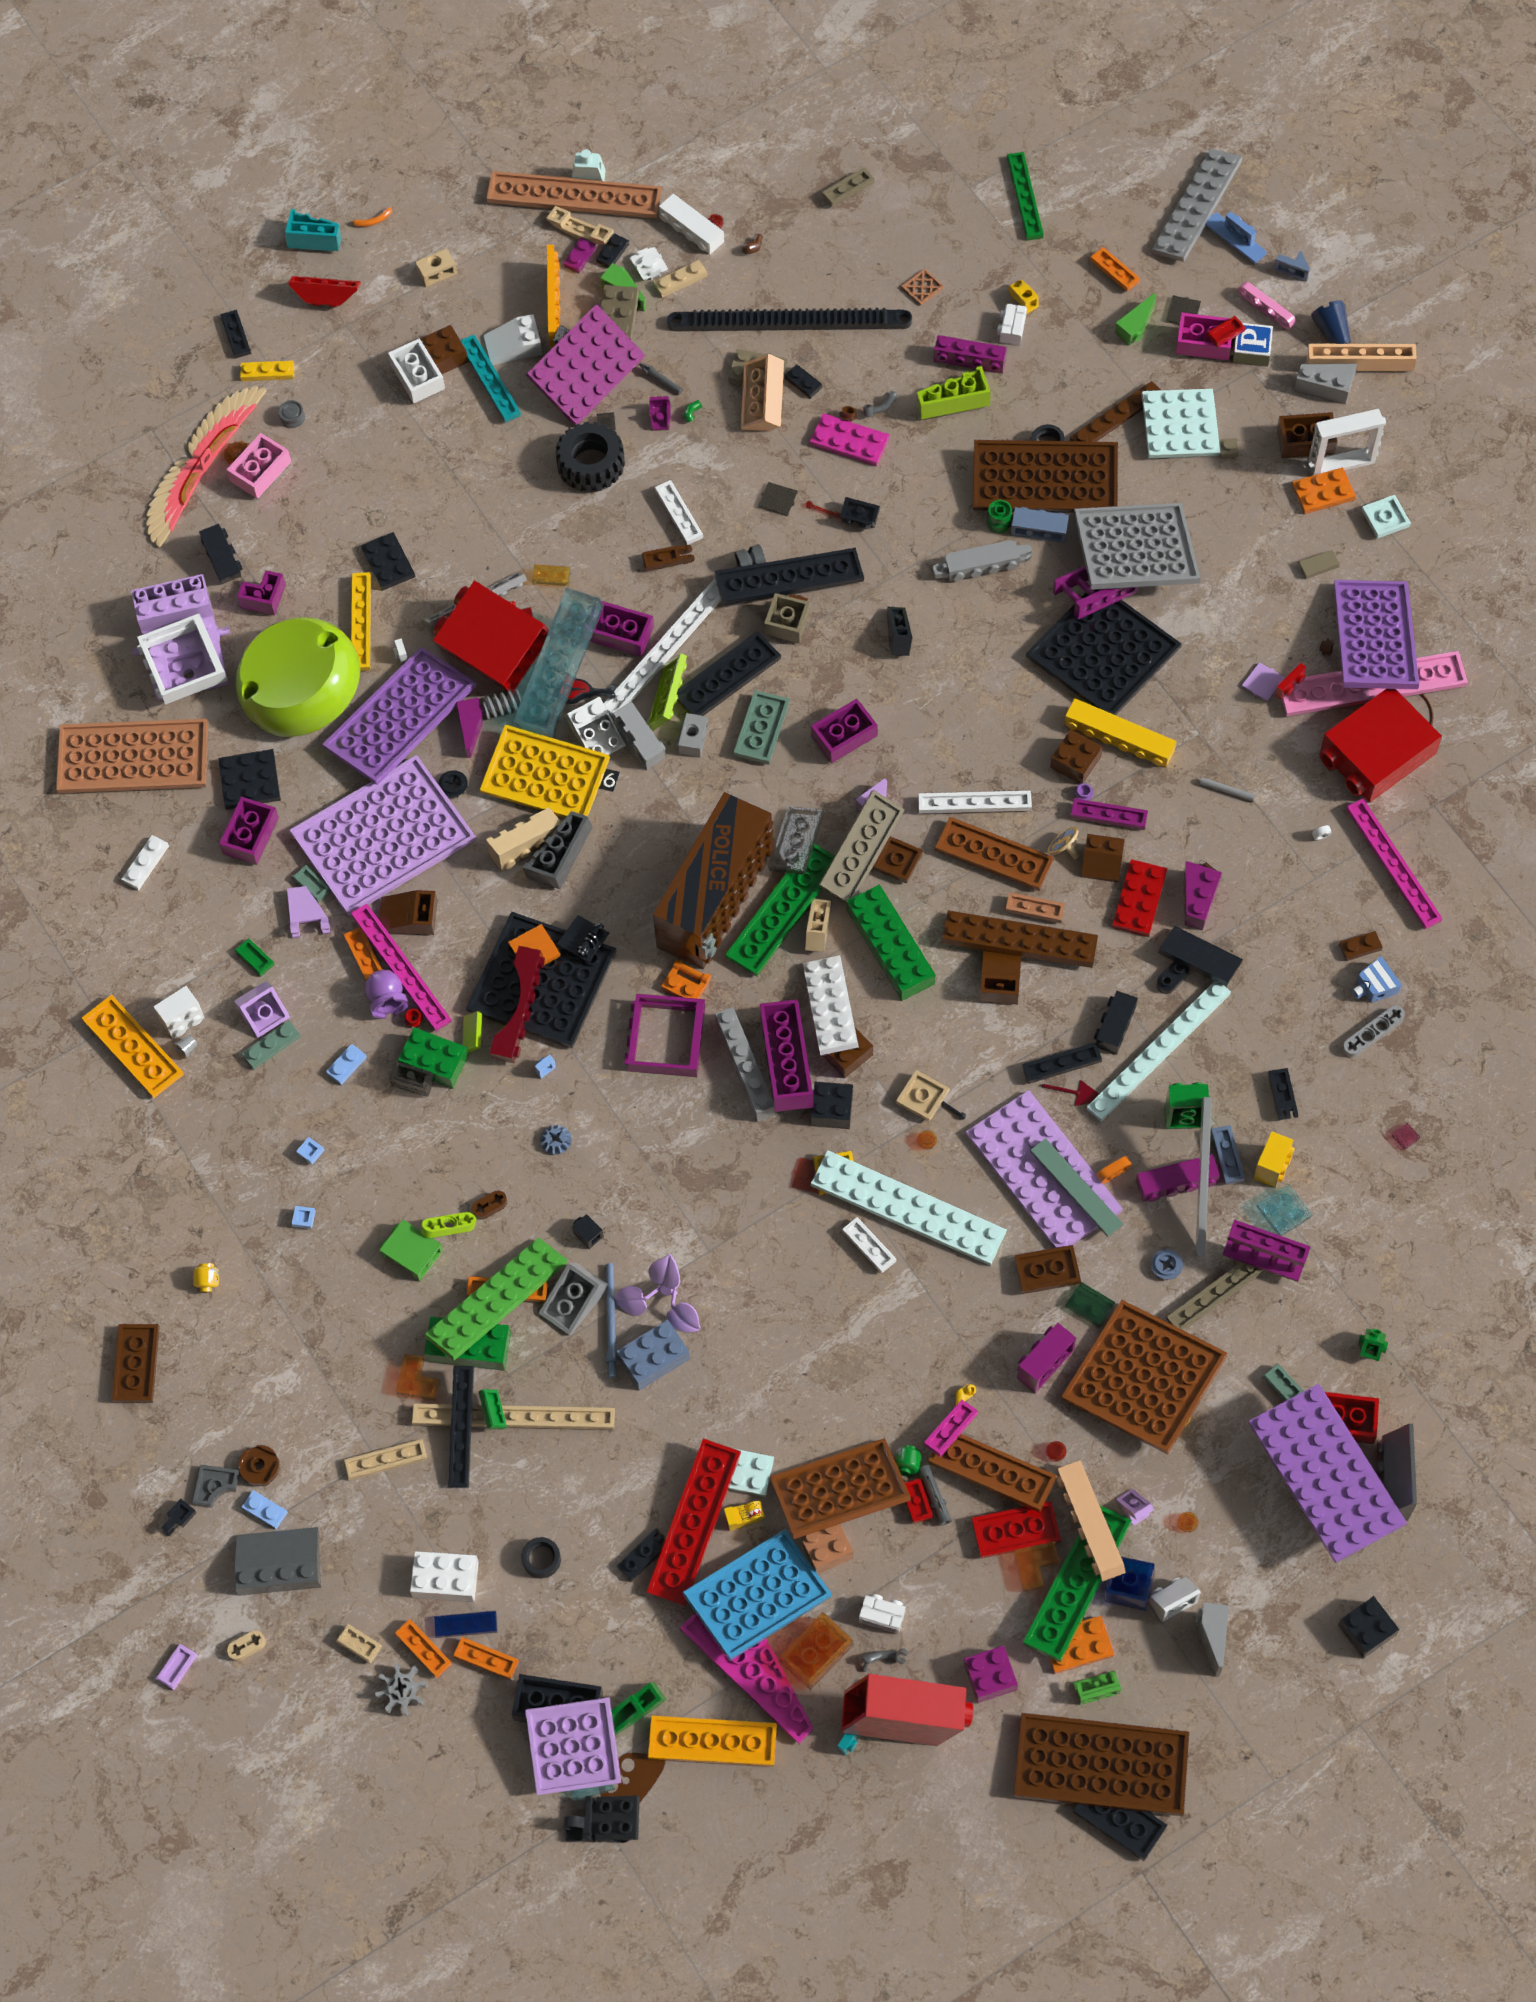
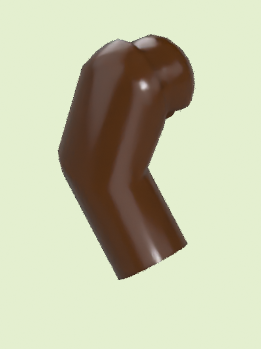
M755 234L752 242L742 246L743 253L752 254L758 252L761 248L763 236Z

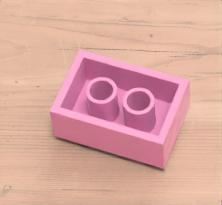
M260 433L227 469L230 482L258 499L291 463L289 451Z

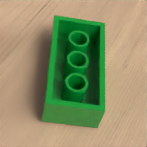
M430 1316L428 1331L443 1318ZM496 1324L454 1361L426 1339L424 1349L426 1362L474 1366L476 1368L505 1371L511 1338L510 1326Z

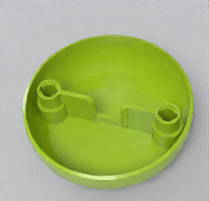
M295 617L281 620L261 631L245 649L236 673L238 701L248 718L258 728L267 733L281 737L310 734L335 720L351 702L360 679L358 653L350 639L330 622L311 617Z

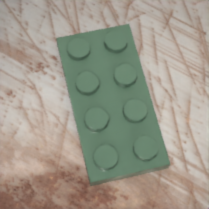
M757 690L754 691L734 750V756L770 765L790 705L789 698Z

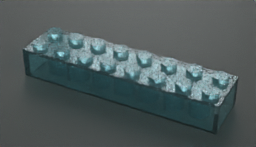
M565 589L514 719L517 728L550 738L553 737L604 605L600 598L573 589Z

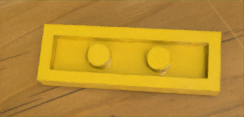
M294 361L241 363V381L294 379Z

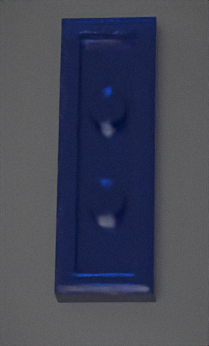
M496 1611L434 1616L436 1638L498 1633Z

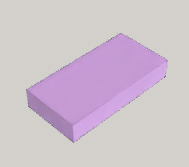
M179 1643L156 1677V1680L175 1690L198 1655Z

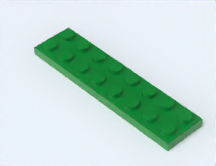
M810 841L725 954V958L757 977L812 904V901L821 892L822 888L818 884L835 855Z
M1100 1506L1116 1547L1119 1549L1132 1520ZM1079 1534L1023 1641L1024 1646L1060 1663L1102 1582L1100 1574L1095 1575L1092 1563H1095L1093 1557L1089 1558L1084 1547L1087 1545L1086 1540H1081Z

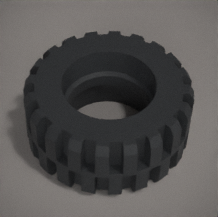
M583 422L584 424L582 425L576 424L574 428L567 429L565 435L562 434L560 436L559 442L556 445L557 468L562 480L567 482V485L573 488L575 486L576 490H586V492H592V490L601 491L604 487L612 486L611 483H615L619 479L625 466L624 449L620 436L617 435L615 430H609V426L605 424L599 425L598 422H593V424H589V422ZM590 449L599 450L606 455L600 462L595 464H582L575 460L579 453Z

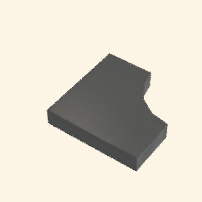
M200 1465L192 1505L213 1508L215 1501L222 1494L237 1491L240 1470Z

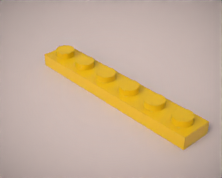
M370 572L352 573L351 642L358 653L360 671H370Z

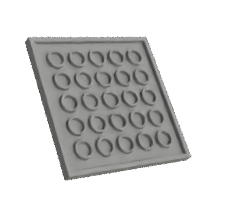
M1182 503L1075 509L1074 515L1091 590L1200 583V574Z

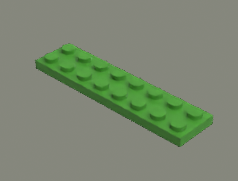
M538 1237L426 1332V1339L453 1361L456 1360L567 1264V1259Z

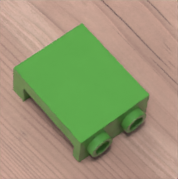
M402 1220L400 1224L397 1223L393 1227L391 1236L381 1243L380 1253L383 1258L388 1257L411 1272L413 1278L421 1281L443 1252L441 1243L433 1238L424 1237L419 1229Z

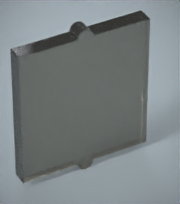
M1173 295L1166 322L1180 326L1181 313L1198 314L1201 301Z
M768 482L765 491L762 492L758 508L788 516L792 506L795 505L794 500L798 491Z

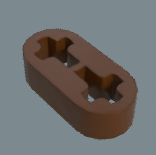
M494 1191L474 1202L472 1212L475 1217L483 1220L504 1209L507 1205L506 1194L502 1191ZM495 1198L501 1199L502 1203L498 1204V1202H495ZM478 1207L484 1208V1213L478 1211Z

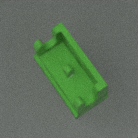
M1115 1670L1073 1682L1080 1705L1118 1695L1121 1692V1686Z

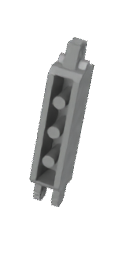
M1008 540L951 552L946 555L945 562L933 566L935 579L948 578L950 582L961 581L969 577L975 578L988 573L994 574L1002 570H1013L1019 567L1020 563L1031 559L1032 547L1028 544L1017 546L1016 542Z

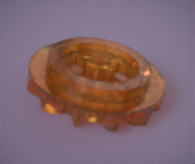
M234 440L232 444L228 443L227 448L224 449L225 460L232 464L249 446V443H245L243 440L240 442ZM238 449H240V450H241V453H238V455H235V452H237Z

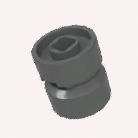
M759 544L749 547L748 551L742 549L734 552L738 567L766 562L763 550Z

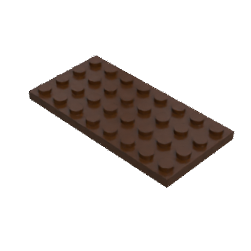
M974 440L973 510H988L990 504L995 500H1005L1011 505L1012 511H1015V507L1075 512V509L1116 507L1118 506V442Z
M1021 1713L1014 1797L1183 1817L1189 1731Z

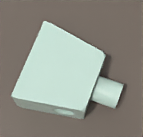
M587 149L581 153H576L572 178L604 181L605 167L600 155L591 153Z

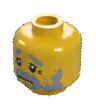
M203 1263L198 1264V1267L194 1268L193 1286L200 1288V1292H212V1288L218 1287L219 1269L214 1267V1264Z

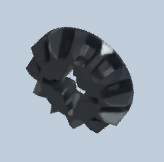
M451 770L445 772L440 777L438 785L449 798H458L468 788V780L462 772ZM456 780V785L458 786H454V788L451 789V786L449 784H452Z

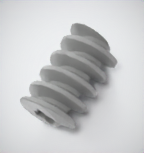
M514 689V695L509 690L506 697L501 692L499 698L496 694H493L492 700L489 696H486L485 702L483 701L487 719H490L491 713L497 718L498 712L504 716L505 710L511 714L512 708H514L516 713L519 712L520 706L523 709L521 697L517 689Z

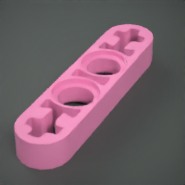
M1244 282L1238 288L1241 297L1283 328L1290 329L1296 323L1295 317L1289 311L1251 283Z

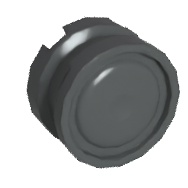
M288 400L280 406L279 416L283 425L288 428H297L304 423L305 413L298 401Z

